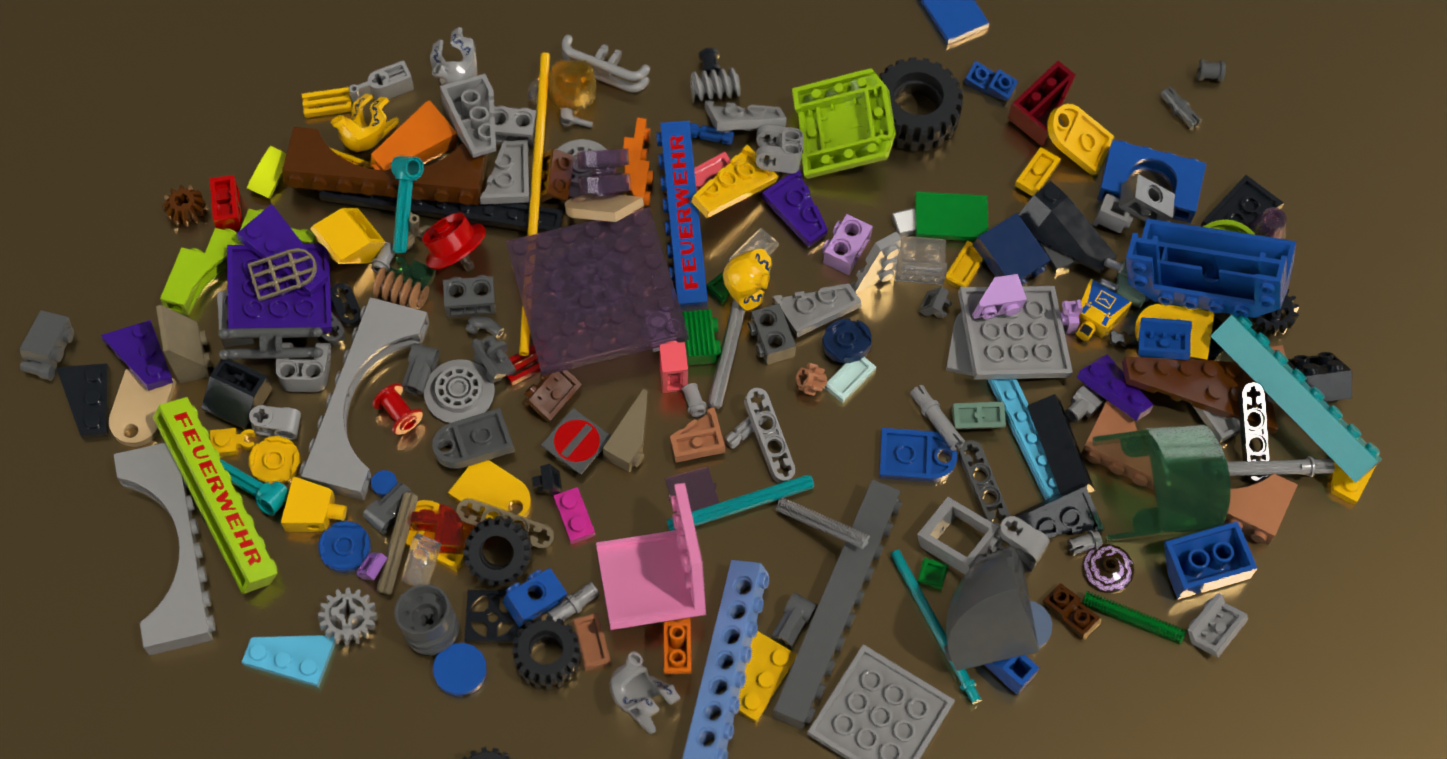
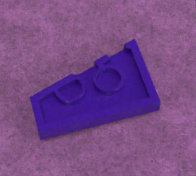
M1108 354L1081 369L1077 376V379L1135 421L1150 413L1153 404L1139 388L1125 383L1124 372Z

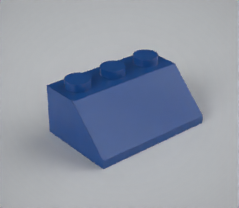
M1238 521L1165 541L1164 543L1168 577L1177 599L1248 580L1258 569Z

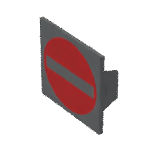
M572 408L541 446L553 454L560 462L581 475L603 450L611 435Z

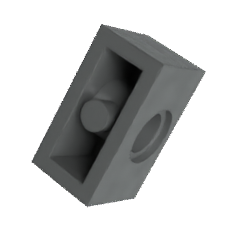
M1136 174L1122 183L1119 208L1145 222L1147 219L1169 221L1173 218L1175 194Z

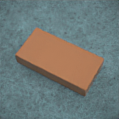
M595 613L572 619L578 636L585 671L611 665L599 614Z

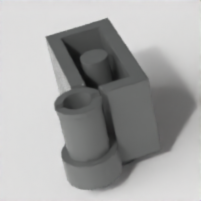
M40 310L19 349L23 358L20 365L21 372L39 375L41 379L49 381L54 379L57 372V362L62 360L67 343H70L74 337V329L69 317Z

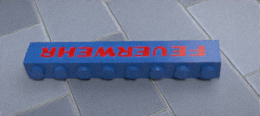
M690 122L660 123L661 132H656L657 147L662 146L663 153L658 154L659 169L664 168L665 176H660L661 190L666 191L667 198L663 199V211L669 214V221H665L666 236H671V244H667L668 259L673 258V267H669L670 282L675 281L676 286L675 290H671L672 304H677L678 313L708 310L699 210L691 202L693 195L697 191Z

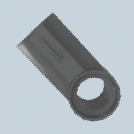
M416 343L412 345L408 358L409 366L402 383L403 390L412 395H423L430 373L437 366L439 349Z
M399 482L380 501L372 502L364 511L363 518L381 534L387 533L395 525L403 494L405 492H413L404 483Z
M794 592L784 609L782 619L772 634V639L784 647L792 648L804 625H808L818 604Z

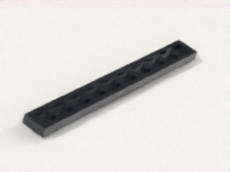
M322 190L319 194L320 200L390 211H396L397 197ZM411 199L410 212L416 215L444 218L454 213H463L469 223L528 231L530 205L519 203L481 204V202H479V205H466L462 203ZM539 207L537 233L559 236L564 216L563 210Z

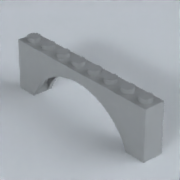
M371 297L367 306L364 305L362 307L360 325L354 328L352 334V346L345 351L343 358L345 364L342 371L339 370L337 372L335 390L327 398L325 416L321 415L319 419L318 434L316 438H312L309 445L310 455L307 461H303L300 469V475L303 480L330 488L335 494L364 501L372 476L369 468L357 457L348 440L347 416L351 399L361 380L377 363L397 351L412 347L414 343L422 345L430 324L428 314L425 311Z
M166 443L113 454L117 478L121 485L125 488L142 492L160 503L173 518L179 538V561L173 583L158 607L140 622L144 649L149 655H154L213 641L212 631H216L213 615L209 616L208 607L212 606L209 591L204 589L203 582H207L205 567L200 566L199 558H203L201 543L196 542L195 534H199V527L196 518L192 519L191 513L192 510H195L193 496L188 495V486Z

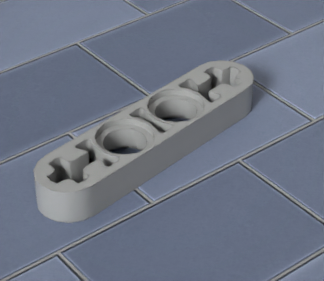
M753 388L745 396L744 403L773 480L783 483L789 481L795 474V465L771 401L765 390ZM754 395H756L757 398H762V401L759 404L762 412L758 415H755V413H757L759 410L757 403L751 402ZM763 417L768 418L772 422L771 429H762L759 426V419ZM768 442H778L781 447L780 452L776 454L771 453L767 447ZM781 456H784V458L780 461L782 467L788 468L789 470L786 473V477H784L783 473L778 474L777 470L780 468L779 461L777 460L776 462H773V460L778 459Z

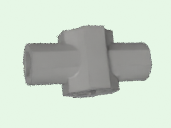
M1083 385L1072 397L1070 402L1073 404L1065 410V415L1074 423L1078 422L1084 415L1090 418L1104 404V397L1087 385Z

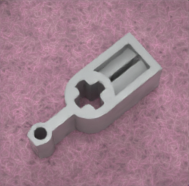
M404 60L372 72L367 82L359 85L353 84L349 87L353 103L364 94L372 95L375 100L379 97L390 99L414 90L412 77Z

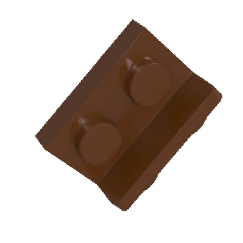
M552 149L543 154L540 203L551 198L562 201L568 200L574 163L573 155L557 149Z
M562 364L553 367L549 365L540 375L542 380L537 385L532 384L524 393L526 398L522 401V404L525 406L530 405L547 422L553 419L582 385Z

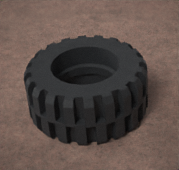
M917 57L909 58L908 61L902 59L896 61L895 66L891 64L886 67L884 72L878 76L889 89L896 132L893 142L897 144L898 148L904 149V147L910 148V151H917L918 148H923V151L930 150L932 145L938 147L944 143V140H949L953 135V131L957 129L963 106V90L960 88L958 79L956 77L952 78L953 73L948 68L943 69V65L938 62H929L930 59L927 58L917 60ZM920 94L932 100L938 109L929 114L914 115L904 111L896 103V100L903 95Z

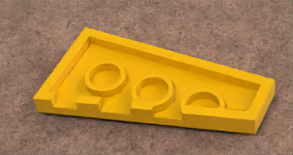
M746 145L739 155L734 156L730 163L717 173V176L710 179L693 195L691 202L706 218H709L775 184L779 176L774 171L759 168L756 164V153Z

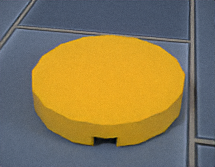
M281 436L265 438L264 441L259 444L257 443L249 454V468L253 477L263 484L266 482L272 483L273 481H278L282 484L288 483L297 475L301 467V456L297 447L291 440Z

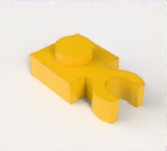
M236 428L210 430V442L213 448L217 449L220 457L238 455V448L251 451L255 446L254 442H246L248 438L256 437L252 429L244 430L241 434H238Z

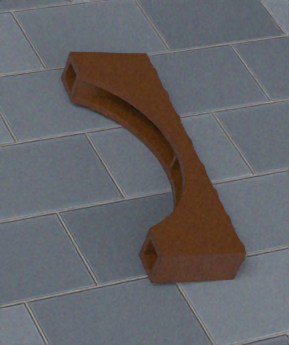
M293 128L282 169L286 187L389 196L393 198L398 196L399 179H395L392 171L374 170L353 164L332 151L322 139L318 129ZM462 143L450 155L433 164L424 166L421 177L417 181L413 180L412 199L479 205L487 166V154L473 158L464 143Z

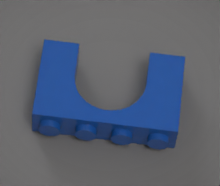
M1112 140L1097 200L1103 201L1106 194L1120 199L1122 183L1127 181L1132 174L1139 171H1153L1162 175L1169 182L1172 193L1175 194L1172 219L1191 223L1197 210L1206 163L1194 158L1188 159L1176 156L1170 152L1164 153L1152 150L1149 147L1132 145L1126 141Z

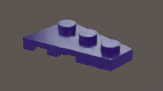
M800 169L796 173H790L762 192L761 198L808 247L827 235L828 229L818 207L813 203L810 190L807 185L805 186Z
M151 320L101 335L103 342L110 346L115 355L130 368L132 374L148 391L173 383Z

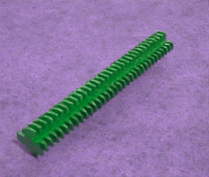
M1086 591L1082 603L1084 602L1083 605L1087 603V607L1090 604V608L1092 606L1093 609L1096 607V610L1099 608V612L1101 610L1102 613L1106 611L1105 614L1109 612L1108 615L1112 613L1111 616L1115 614L1114 618L1118 615L1117 619L1121 617L1122 620L1124 618V622L1127 619V623L1129 621L1130 624L1134 622L1133 625L1137 623L1136 626L1140 624L1139 628L1143 625L1142 629L1146 627L1145 630L1149 628L1150 631L1152 629V633L1155 630V634L1157 632L1158 635L1162 633L1161 636L1165 634L1164 637L1168 635L1167 639L1171 636L1170 640L1174 638L1175 641L1177 639V643L1180 640V644L1187 630L1181 629V627L1178 628L1174 624L1171 625V623L1168 625V622L1165 623L1164 620L1162 622V619L1159 621V618H1153L1152 615L1149 616L1148 614L1146 616V613L1143 615V612L1140 614V611L1137 612L1136 609L1134 611V608L1125 607L1124 604L1121 605L1120 603L1118 605V602L1115 604V601L1112 603V600L1109 601V598L1106 600V597L1097 596L1093 592L1090 594V591L1088 593Z

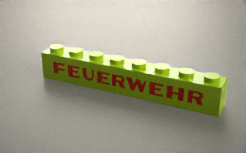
M188 397L160 404L153 419L241 593L245 594L270 585L278 574L277 566L274 560L270 559L265 549L264 540L258 536L254 528L253 519L247 514L243 506L241 495L235 491L229 472L224 469L220 462L219 452L213 448L207 429L200 423L195 406L191 405Z

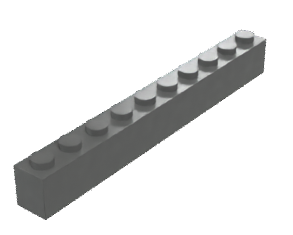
M872 479L852 525L856 532L859 530V532L861 531L867 534V536L870 535L869 543L861 549L845 542L774 708L773 718L803 730L805 722L811 723L816 711L812 707L815 698L820 700L826 687L822 683L825 675L830 676L836 663V661L832 660L835 651L841 652L846 639L842 636L845 627L851 628L856 615L851 612L855 604L860 606L865 591L861 590L864 581L870 582L875 569L871 567L874 559L879 560L884 548L880 544L883 536L888 538L893 527V523L890 522L892 514L898 515L903 501L899 500L900 490Z

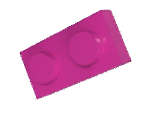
M578 487L553 495L570 544L594 537L595 531Z

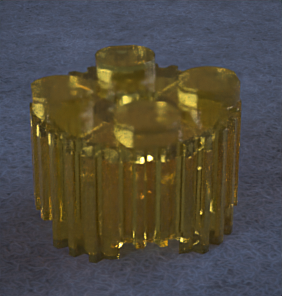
M560 59V62L556 61L555 65H552V71H550L548 76L549 96L554 106H558V109L570 108L573 110V115L580 112V109L585 110L584 107L588 108L589 104H592V101L596 99V78L590 63L586 64V60L577 62V60L572 61L570 59L567 62V60Z

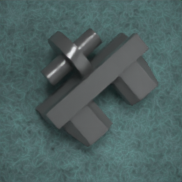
M494 335L482 340L475 339L472 341L471 346L475 350L473 358L478 364H484L487 369L485 376L489 382L501 381L504 376L514 374L516 368L505 353L508 350V345L505 341L498 342Z

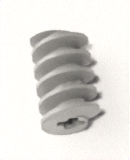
M733 67L729 68L728 75L723 68L720 69L718 76L714 69L710 71L709 77L704 70L701 71L700 78L695 71L691 73L690 86L693 102L695 95H698L700 101H703L704 94H707L709 99L712 100L714 93H717L718 98L722 99L723 92H726L728 98H731L732 91H735L737 96L740 97L739 76Z

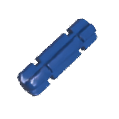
M690 123V132L693 138L700 136V139L714 142L721 140L724 144H732L733 131L721 132L716 131L715 127L706 125L699 127V124Z

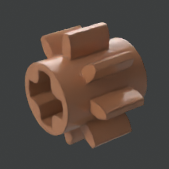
M808 363L807 368L801 367L796 375V383L799 386L798 390L815 396L816 391L822 392L827 384V376L824 373L825 369L819 368L818 365Z

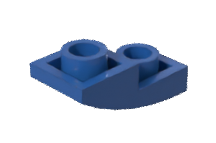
M975 61L963 83L984 94L1007 101L1018 81L1000 69L995 73Z

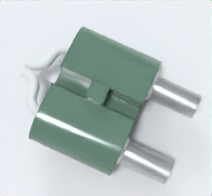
M1109 258L1105 259L1104 266L1117 271L1115 278L1117 282L1112 283L1101 278L1099 281L1101 285L1131 301V305L1140 308L1144 302L1150 300L1149 297L1146 298V295L1129 285L1126 260L1119 263Z

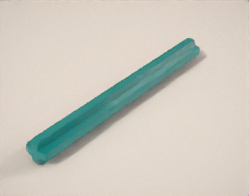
M805 475L692 511L694 526L779 500L782 497L785 498L813 489V478L810 475ZM673 518L668 519L667 526L669 531L677 530L674 529Z

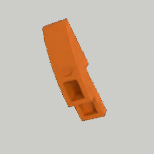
M637 118L634 138L624 137L623 145L626 187L629 196L643 197L644 206L636 210L641 215H644L645 206L650 205L651 192L647 191L648 185H653L654 171L650 170V161H647L648 149H644L645 142H650L651 128H647V119Z
M690 617L664 621V674H691Z

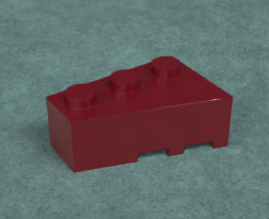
M1057 61L1011 104L1008 119L1044 147L1049 136L1047 128L1049 115L1054 109L1064 105L1076 74L1060 61Z

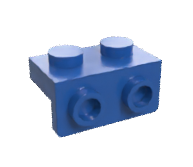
M1142 317L1138 335V356L1189 360L1192 321Z

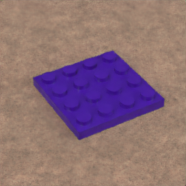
M320 243L304 244L328 275V282L311 297L299 288L259 301L255 287L252 284L248 264L262 258L245 245H227L228 329L320 327L323 333L332 332L328 250ZM265 262L253 266V273L269 269L268 263ZM275 271L277 278L285 277L279 271ZM269 273L255 277L257 286L273 281L272 275ZM290 280L278 283L280 290L295 285ZM275 286L259 290L260 296L276 292Z

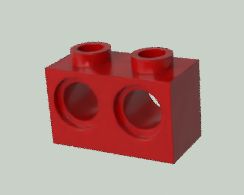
M235 176L209 178L212 216L215 227L222 230L227 228L239 232L242 226L240 191Z

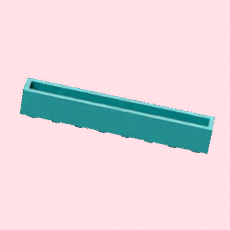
M1232 314L1211 337L1256 383L1261 385L1263 390L1355 483L1360 481L1382 460L1379 456L1381 453L1379 449L1371 442L1367 444L1360 437L1362 435L1361 431L1352 423L1348 425L1342 419V412L1334 405L1329 406L1323 400L1325 398L1324 394L1316 387L1311 388L1305 382L1306 376L1297 368L1293 370L1287 364L1288 358L1279 350L1275 352L1269 346L1270 340L1261 332L1257 334L1251 328L1253 324L1247 317L1242 315L1238 317Z

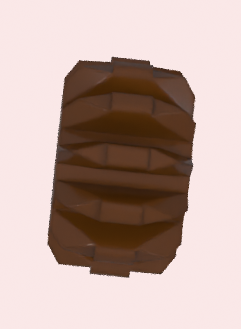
M180 184L177 191L171 188V195H164L165 203L162 206L164 212H166L167 219L174 221V224L177 226L183 222L187 227L191 221L198 223L197 217L204 216L203 209L206 208L201 192L199 190L195 191L191 185L185 189Z

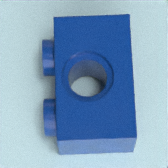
M551 568L543 572L539 569L527 578L529 581L522 585L519 582L515 583L506 590L507 594L502 603L519 628L524 626L526 622L532 621L563 602L568 594ZM533 591L537 593L539 599H531L527 592Z

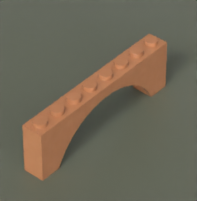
M1108 400L1081 453L1089 462L1101 464L1109 468L1116 475H1124L1132 479L1139 486H1147L1155 490L1162 497H1170L1187 509H1195L1203 513L1210 520H1218L1224 524L1238 521L1243 533L1251 536L1258 543H1266L1268 545L1275 537L1298 486L1276 474H1272L1257 484L1238 489H1215L1186 481L1170 472L1152 456L1138 434L1134 419Z

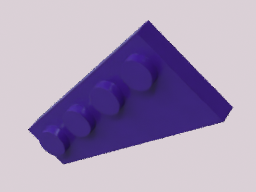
M272 204L237 233V239L262 259L290 249L300 248L307 250ZM297 252L292 253L293 259L307 256V254ZM288 255L271 261L273 265L278 266L290 260ZM312 259L296 263L297 271L312 268ZM317 261L315 277L309 284L300 288L310 297L328 282V275ZM289 266L277 270L284 276L294 274L292 267ZM312 272L299 276L300 282L302 283L307 280ZM289 279L295 285L297 284L295 279Z

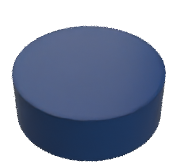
M387 470L377 472L371 479L373 492L379 497H384L398 484L396 476Z

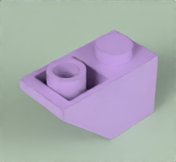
M1018 274L995 277L974 310L973 318L983 317L984 319H990L996 315L1006 314L1011 316L1019 313L1027 299Z

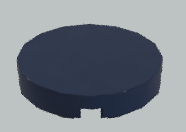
M841 319L833 322L826 328L822 344L826 355L832 360L839 363H852L861 360L868 354L872 348V334L869 327L862 321L857 320L856 322L851 321V319Z

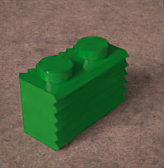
M711 309L683 311L682 329L687 365L716 363L717 355H721L720 340H715L714 333L718 332L717 317L712 318Z

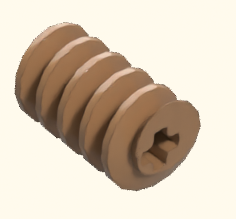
M382 267L379 270L373 286L375 298H382L383 301H391V303L417 310L423 307L429 295L428 285L421 291L420 282H417L412 287L413 280L411 278L403 283V275L400 274L395 280L394 271H390L385 276L386 268Z

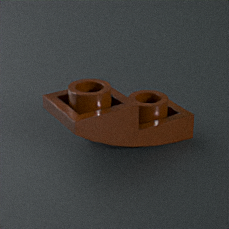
M1061 583L1043 599V603L1083 640L1101 624V618L1081 603L1080 597Z

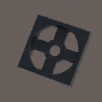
M468 590L465 643L513 644L514 637L518 638V625L509 612H502L499 609L500 599H504L507 594L506 590ZM489 598L488 609L484 612L473 611V606L478 600ZM496 613L498 615L497 621L490 622L488 615ZM472 623H484L487 627L486 637L478 634L473 629ZM502 624H513L507 633L497 637L498 627Z

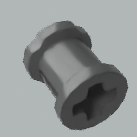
M1200 59L1197 71L1198 80L1211 78L1223 82L1226 70L1225 61L1220 60L1219 63L1205 62V59Z

